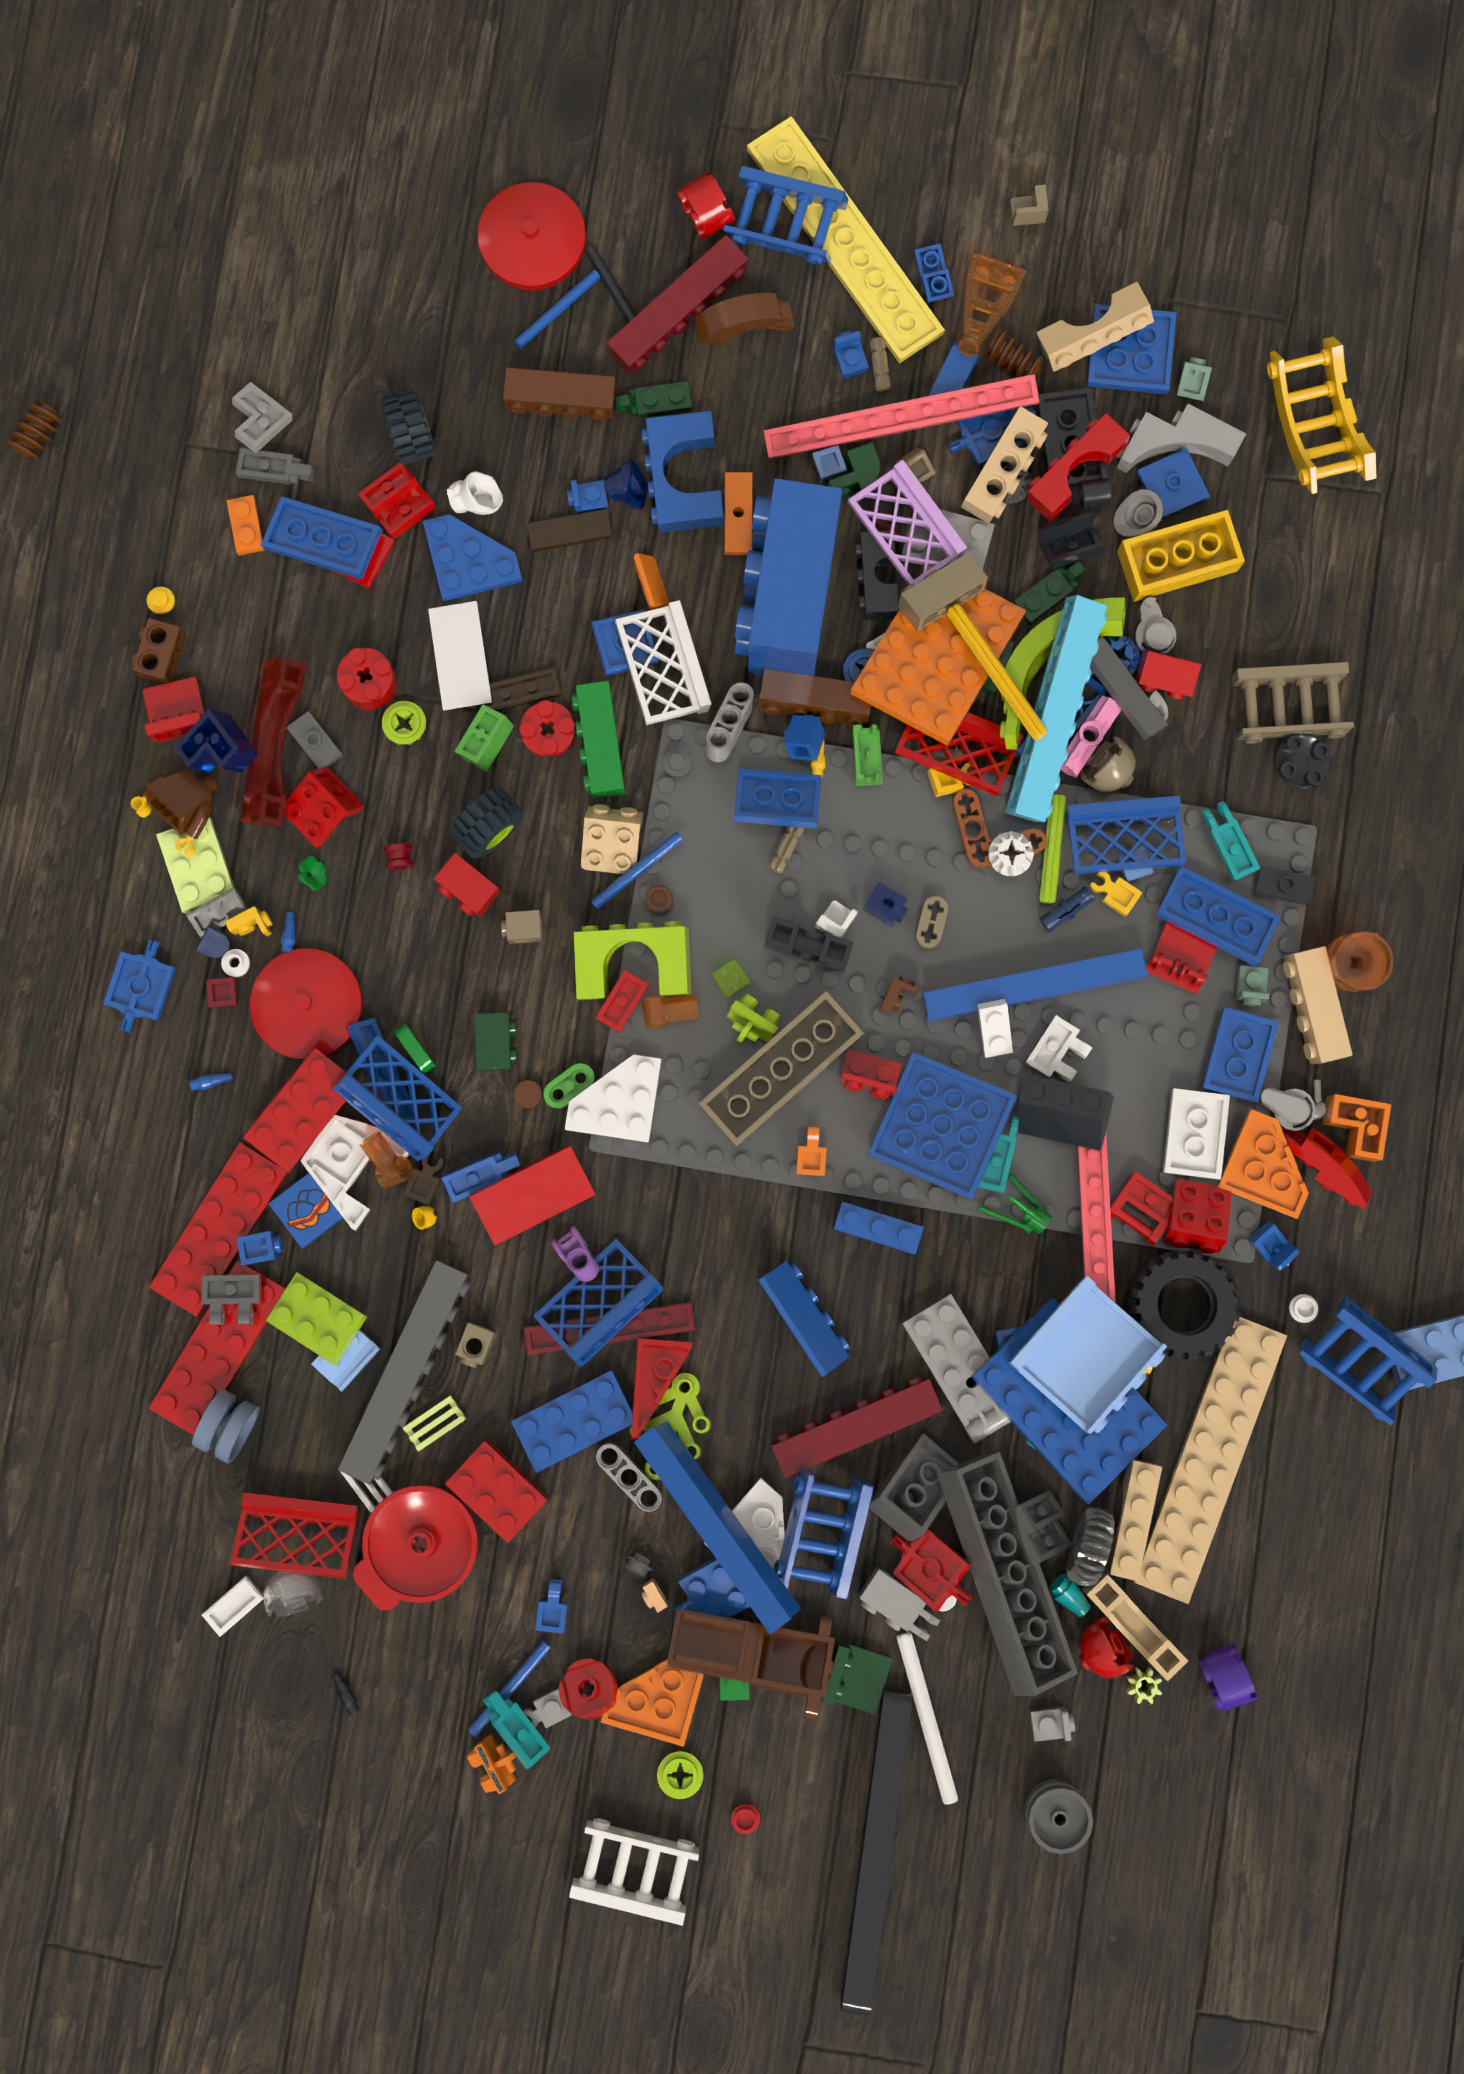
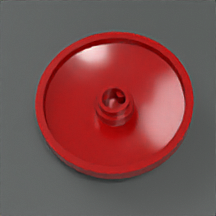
M521 183L501 191L487 204L479 221L478 244L486 266L499 280L519 289L540 290L562 282L577 268L583 257L586 245L585 224L577 205L563 191L544 183Z
M296 949L274 958L258 975L250 996L252 1022L261 1039L276 1052L299 1060H304L313 1048H316L325 1056L337 1052L351 1039L347 1027L360 1022L363 1012L362 991L352 970L334 955L317 949Z
M431 1485L408 1486L387 1496L371 1513L363 1533V1557L371 1577L386 1593L407 1602H431L452 1593L470 1574L478 1553V1531L469 1509L454 1494Z

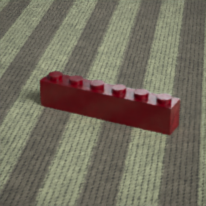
M725 235L607 342L606 351L628 375L634 370L640 371L648 363L649 360L647 358L653 352L656 354L660 353L667 346V340L673 334L676 336L680 335L688 326L687 322L693 316L696 317L708 308L707 303L713 298L715 300L721 298L727 291L726 286L733 280L738 282L747 273V256Z
M921 1375L907 1380L905 1382L907 1386L896 1391L895 1386L881 1391L879 1393L881 1397L870 1402L869 1397L853 1404L855 1409L845 1413L843 1409L836 1410L828 1414V1420L818 1424L817 1420H813L802 1425V1431L792 1435L790 1431L774 1437L776 1442L772 1443L771 1446L784 1478L799 1473L801 1468H811L942 1412V1407L930 1379H922Z

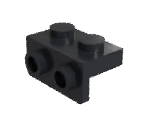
M1091 512L1039 529L1040 549L1051 570L1103 553V544L1093 527Z

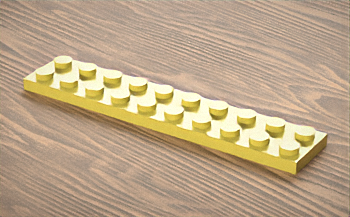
M792 116L747 145L748 153L762 171L845 191ZM846 193L849 199L846 211L837 209L833 213L823 250H827L831 257L829 264L831 269L879 336L884 338L886 346L900 364L944 335L945 329ZM786 196L782 200L794 216L798 202L796 198ZM813 202L811 205H808L802 224L803 230L812 242H814L823 211L821 204Z

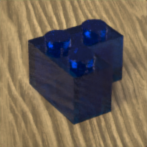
M208 709L174 747L189 768L210 772L218 764L221 769L242 773L259 754L230 714Z

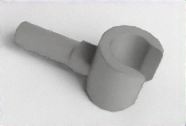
M1314 1080L1316 1112L1313 1120L1322 1118L1326 1113V1107L1321 1098V1080ZM1309 1105V1106H1310V1113H1309V1116H1308L1309 1118H1310V1116H1311V1111H1312V1110H1311V1105Z

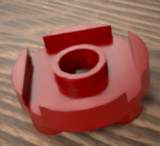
M544 700L526 711L521 720L520 733L525 746L533 754L539 757L559 756L565 753L573 744L575 724L571 713L564 706ZM551 723L554 725L553 730L555 732L553 735L548 733L544 736L541 734L544 724L548 725Z
M581 1659L569 1666L564 1680L561 1679L559 1685L560 1700L568 1712L579 1718L591 1720L601 1717L614 1707L617 1701V1681L614 1673L606 1664L593 1659ZM588 1681L591 1685H594V1691H592L591 1696L582 1693V1689L586 1688V1682Z

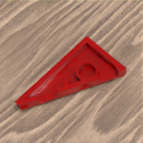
M638 1338L631 1439H639L689 1354L692 1342Z

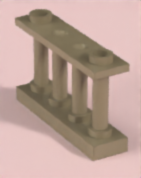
M1348 662L1237 669L1232 675V686H1241V689L1244 690L1247 728H1243L1237 734V740H1246V743L1253 744L1262 742L1266 738L1291 737L1298 734L1311 736L1328 735L1330 739L1345 737V734L1354 728V722H1341L1338 683L1349 673ZM1323 681L1327 685L1330 723L1314 724L1310 686L1313 682ZM1286 683H1296V686H1299L1302 725L1286 726L1283 687ZM1269 684V688H1272L1275 726L1259 727L1256 688H1258V685Z

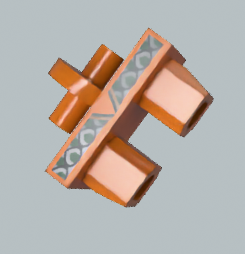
M493 1733L481 1740L467 1755L471 1766L474 1768L482 1764L484 1765L487 1774L480 1778V1783L486 1793L497 1790L498 1794H500L517 1780L513 1773L516 1768L512 1762L516 1755L512 1750L507 1752L503 1743L498 1745Z

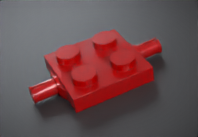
M930 1528L926 1530L923 1536L912 1543L908 1542L899 1533L895 1536L896 1539H893L892 1543L904 1553L901 1562L892 1573L934 1611H939L945 1601L952 1595L963 1606L969 1603L967 1600H971L972 1596L959 1585L972 1564Z

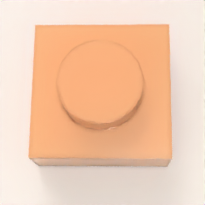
M652 1578L644 1583L643 1589L645 1592L642 1593V1597L650 1609L655 1607L657 1613L668 1607V1601L655 1579Z

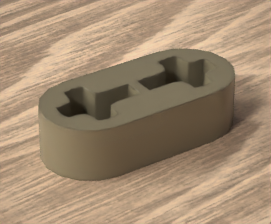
M939 896L928 898L922 907L915 939L917 944L923 949L935 948L942 937L948 905ZM934 902L938 903L939 909L943 910V913L939 912L936 915L935 921L930 920L932 911L927 909L928 906H933ZM932 925V935L936 936V940L931 939L930 943H925V938L921 936V933H926L928 926Z

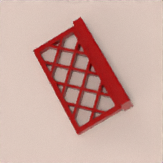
M967 712L954 734L956 739L951 740L948 746L938 741L939 744L927 747L923 736H927V734L907 724L895 754L998 796L1017 750L1006 749L1005 738H1000V725ZM1021 734L1019 735L1018 747L1023 737ZM917 739L921 749L912 751L905 748L904 745L907 741ZM974 741L980 745L981 750L970 752L965 742ZM959 744L964 755L953 758L948 747ZM942 750L947 760L938 762L933 759L931 753ZM997 751L1007 755L1008 758L1006 761L996 763L991 753ZM985 755L990 766L979 769L974 758ZM968 761L973 771L964 773L958 769L956 764ZM993 771L998 780L996 786L986 782L982 774Z
M243 1493L242 1511L230 1560L231 1565L346 1579L355 1530L360 1518L357 1506ZM248 1516L260 1517L265 1525L251 1534L246 1528ZM280 1520H287L293 1528L279 1537L272 1526ZM309 1523L317 1524L322 1531L308 1541L301 1532V1529ZM338 1526L349 1528L347 1537L338 1544L335 1543L329 1534ZM269 1529L276 1540L262 1550L255 1538ZM244 1532H245V1533L247 1534V1536H248V1537H246L245 1539H243V1537H244ZM295 1533H298L304 1544L290 1553L283 1542ZM326 1536L333 1547L319 1556L312 1545ZM252 1541L259 1552L250 1559L239 1558L241 1548ZM278 1545H281L288 1556L279 1562H271L266 1554ZM345 1546L344 1553L340 1549ZM309 1548L316 1559L307 1566L299 1565L295 1557ZM336 1551L342 1558L340 1570L330 1569L323 1562Z

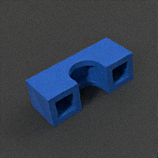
M845 1202L840 1203L833 1230L880 1243L913 1255L917 1252L924 1229L922 1226Z

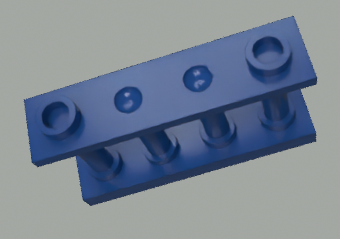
M742 166L739 178L747 190L736 227L724 225L723 231L736 245L744 246L745 243L804 257L807 262L814 265H821L822 262L830 264L831 257L827 250H823L833 213L837 209L846 211L849 199L845 191ZM761 190L770 192L772 198L762 232L760 234L748 231L746 229L756 195ZM789 196L796 198L798 203L787 240L772 237L782 199ZM813 202L821 204L823 211L811 247L799 244L797 241L808 205H811Z
M1345 1297L1338 1304L1336 1316L1339 1321L1315 1345L1305 1338L1301 1343L1299 1354L1305 1363L1311 1367L1315 1366L1369 1408L1375 1418L1384 1420L1391 1426L1394 1423L1396 1408L1393 1405L1416 1383H1422L1430 1388L1437 1381L1438 1368L1348 1297ZM1347 1329L1355 1330L1361 1335L1362 1339L1338 1363L1324 1353ZM1370 1347L1378 1348L1384 1353L1385 1357L1361 1381L1347 1371ZM1393 1365L1401 1366L1407 1371L1408 1375L1384 1398L1370 1389Z
M801 1468L800 1475L796 1476L793 1485L795 1496L780 1558L776 1560L773 1570L787 1589L790 1577L827 1583L828 1589L835 1597L847 1599L874 1487L866 1480L854 1478L853 1486L849 1488L813 1482L814 1475L806 1468ZM810 1493L846 1499L848 1502L846 1514L839 1516L807 1510ZM807 1521L840 1527L842 1532L839 1542L833 1544L800 1538L803 1522ZM797 1549L833 1555L835 1558L833 1569L827 1572L793 1566Z

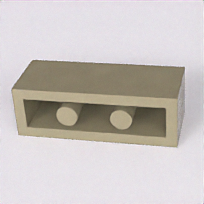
M969 553L960 558L956 556L939 571L933 570L929 572L918 584L912 583L906 586L901 592L898 607L918 632L947 614L951 606L955 604L962 605L983 592L988 577Z

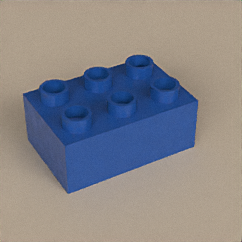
M775 478L772 498L757 496L752 530H754L752 548L763 549V552L748 550L743 601L755 602V607L739 606L735 632V654L748 656V674L763 676L764 668L814 676L842 488Z

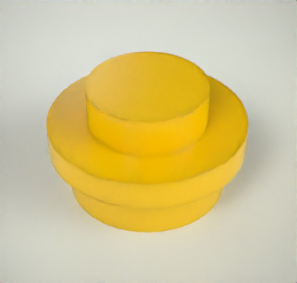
M156 587L149 592L147 605L156 614H166L173 609L175 597L168 588Z

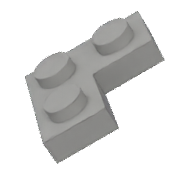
M252 382L248 383L232 398V405L249 417L235 430V438L255 453L292 421V413Z

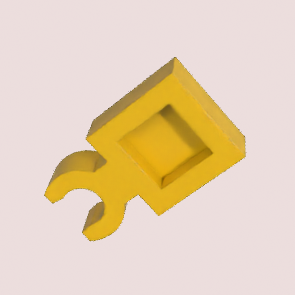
M968 762L959 770L967 773L972 768ZM931 768L927 771L935 797L956 793L964 788L963 784L971 786Z
M1098 872L1097 876L1103 879L1104 884L1098 886L1092 882L1089 888L1095 893L1103 892L1106 894L1102 902L1126 917L1142 892L1120 877L1113 883L1107 872Z

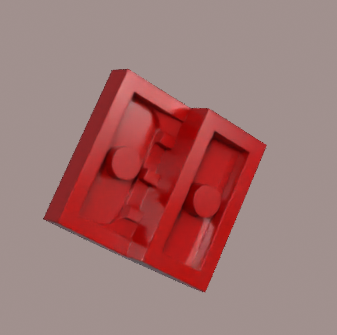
M401 462L358 493V496L393 540L437 508L432 499L418 484L416 478Z

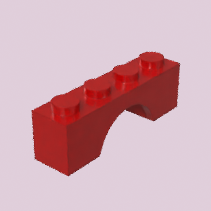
M1107 413L1100 420L1095 418L1085 430L1087 433L1081 439L1076 437L1066 449L1068 452L1062 458L1056 457L1047 467L1048 472L1042 478L1037 476L1028 486L1027 501L1050 522L1070 503L1072 493L1068 485V475L1076 466L1087 461H1099L1109 464L1128 445L1130 435Z

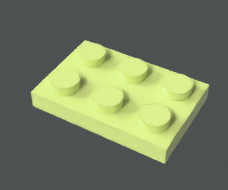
M210 817L199 838L194 839L192 842L195 845L196 851L190 858L184 855L188 845H185L181 852H178L175 848L176 841L180 838H185L187 834L180 835L174 829L156 834L183 913L194 910L234 887Z

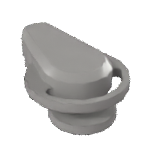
M1146 598L1139 609L1140 624L1135 632V641L1142 652L1145 649L1143 646L1151 651H1162L1171 644L1166 651L1161 652L1167 654L1176 642V630L1173 624L1163 617L1160 607L1156 602L1157 598Z
M1274 1088L1261 1089L1260 1104L1274 1113V1117L1278 1119L1283 1128L1292 1131L1303 1130L1313 1121L1316 1112L1315 1103L1305 1091L1299 1089L1286 1091ZM1305 1097H1307L1311 1104V1116L1306 1124H1304L1301 1127L1293 1128V1126L1301 1125L1302 1123H1304L1309 1116L1310 1106L1307 1100L1304 1099Z

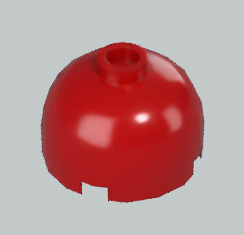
M1102 1617L1088 1626L1082 1633L1079 1659L1086 1670L1091 1669L1096 1675L1103 1678H1116L1134 1668V1664H1129L1128 1662L1133 1657L1120 1631L1115 1629L1112 1632L1108 1626L1111 1621Z

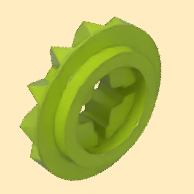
M400 701L392 704L385 711L382 718V728L389 740L398 745H411L416 740H420L423 732L426 730V717L418 705L409 701ZM397 716L404 720L411 718L409 724L412 731L406 728L398 729L400 723Z
M681 1750L669 1753L660 1762L658 1767L657 1779L659 1786L665 1794L675 1799H685L694 1795L701 1787L703 1781V1769L700 1761L692 1753ZM679 1763H682L683 1771L689 1773V1776L683 1778L682 1786H679L676 1776L668 1775L672 1774V1772H677Z

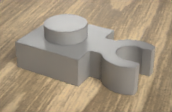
M559 1688L535 1699L533 1703L536 1709L525 1708L522 1710L526 1716L531 1717L535 1728L541 1721L545 1728H548L572 1715L561 1703Z

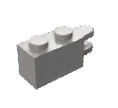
M878 1566L858 1594L862 1600L860 1605L874 1615L878 1611L886 1616L885 1622L897 1631L900 1628L907 1632L910 1630L926 1641L930 1637L928 1632L914 1624L918 1615L924 1617L932 1625L937 1626L940 1622V1619L924 1609L926 1603L906 1585Z

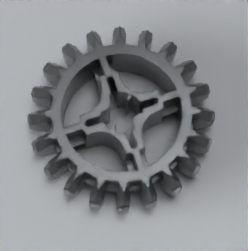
M1088 1507L1082 1512V1516L1079 1517V1522L1076 1524L1073 1534L1072 1545L1068 1552V1565L1066 1568L1068 1579L1076 1584L1093 1587L1102 1577L1113 1542L1115 1523L1112 1514L1107 1513L1103 1509Z

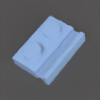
M359 1329L337 1366L321 1356H318L311 1365L342 1392L381 1348Z

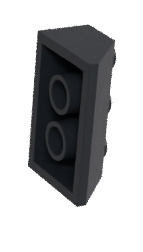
M1025 1074L1019 1100L1018 1133L1102 1151L1114 1096L1109 1091Z

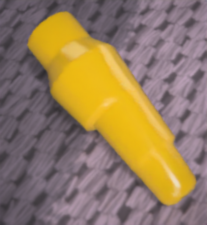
M824 740L817 761L811 760L812 774L822 775V777L823 770L826 767Z

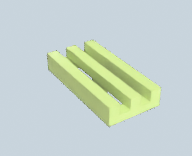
M450 1395L410 1422L403 1429L409 1435L411 1442L415 1444L417 1451H420L467 1418L452 1395ZM447 1404L451 1405L452 1408L414 1433L413 1427ZM456 1413L458 1416L456 1420L422 1443L418 1439L420 1436Z

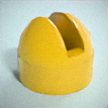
M420 1206L413 1210L412 1219L418 1229L429 1228L436 1222L437 1216H434V1208L431 1206Z

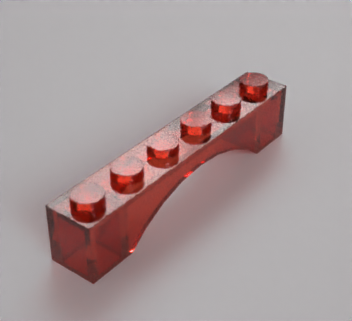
M285 657L264 660L241 822L262 828L283 826L287 799L281 779L282 744L289 717L302 693L306 664Z

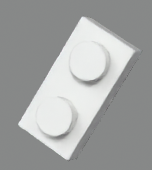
M1005 999L977 1004L982 1048L985 1058L1013 1053L1008 1007Z

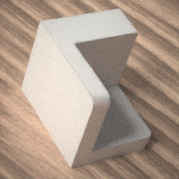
M834 900L824 915H821L815 928L825 935L828 933L842 938L857 916L858 911L855 909L851 911Z

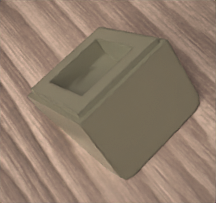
M916 448L895 462L897 464L904 460L920 484L936 474L924 449Z

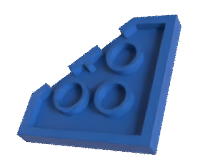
M450 514L423 521L443 601L523 582L516 553Z

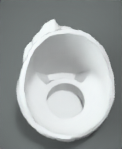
M474 471L470 473L464 481H455L447 489L450 505L456 513L470 511L480 515L492 514L503 503V494L493 477Z

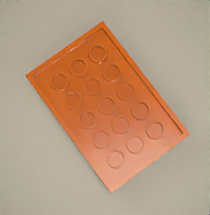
M927 566V571L933 566ZM984 589L983 592L961 606L999 660L1025 616L1026 610ZM899 609L851 688L850 694L948 746L989 675L947 614L917 632Z

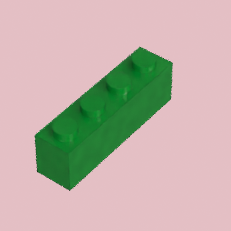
M609 681L576 685L577 694L572 695L574 711L580 712L581 721H576L578 738L583 737L585 748H579L581 763L582 765L587 764L588 775H583L585 791H591L593 799L624 795L625 788Z

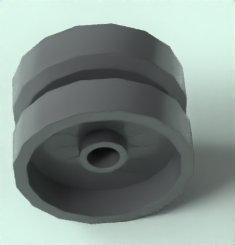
M1051 1779L1042 1781L1035 1786L1026 1798L1024 1806L1025 1821L1038 1845L1048 1852L1066 1854L1076 1851L1086 1843L1091 1835L1093 1817L1091 1808L1078 1788L1067 1781ZM1058 1814L1059 1819H1054L1055 1816Z

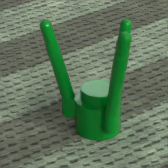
M1009 1174L1008 1178L1032 1204L1028 1207L1013 1195L1008 1196L1011 1202L1025 1212L1022 1216L1025 1223L984 1206H978L979 1211L1022 1228L1029 1234L1032 1230L1037 1234L1042 1233L1052 1218L1050 1214L1045 1212L1047 1208L1040 1204L1013 1174Z

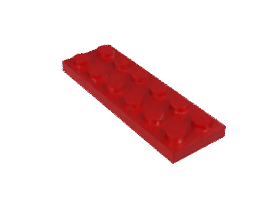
M239 1143L149 1288L194 1316L199 1317L206 1306L202 1304V1276L225 1275L239 1253L236 1238L251 1234L288 1175V1172L243 1143Z
M240 1260L236 1261L229 1275H261V1304H252L254 1324H238L239 1304H224L225 1325L209 1324V1306L149 1407L150 1410L194 1435L204 1412L221 1389L228 1390L266 1326L268 1316L286 1290V1287L248 1265L241 1266Z

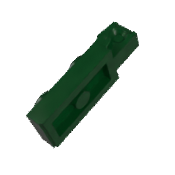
M688 381L634 388L635 390L628 391V395L615 397L617 414L631 412V416H638V418L692 411Z
M1077 562L1068 570L1062 566L1017 598L1013 604L1026 610L1024 619L1031 625L1073 593L1074 589L1078 586L1075 581L1084 574L1085 568L1080 562Z

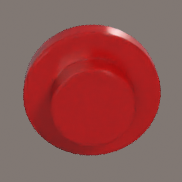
M742 1803L734 1808L731 1814V1823L739 1833L749 1834L759 1826L760 1815L755 1806Z

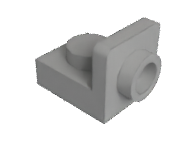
M1064 1706L1030 1710L1033 1740L1035 1742L1064 1738L1065 1741H1071V1732H1075L1074 1718L1072 1714H1068Z

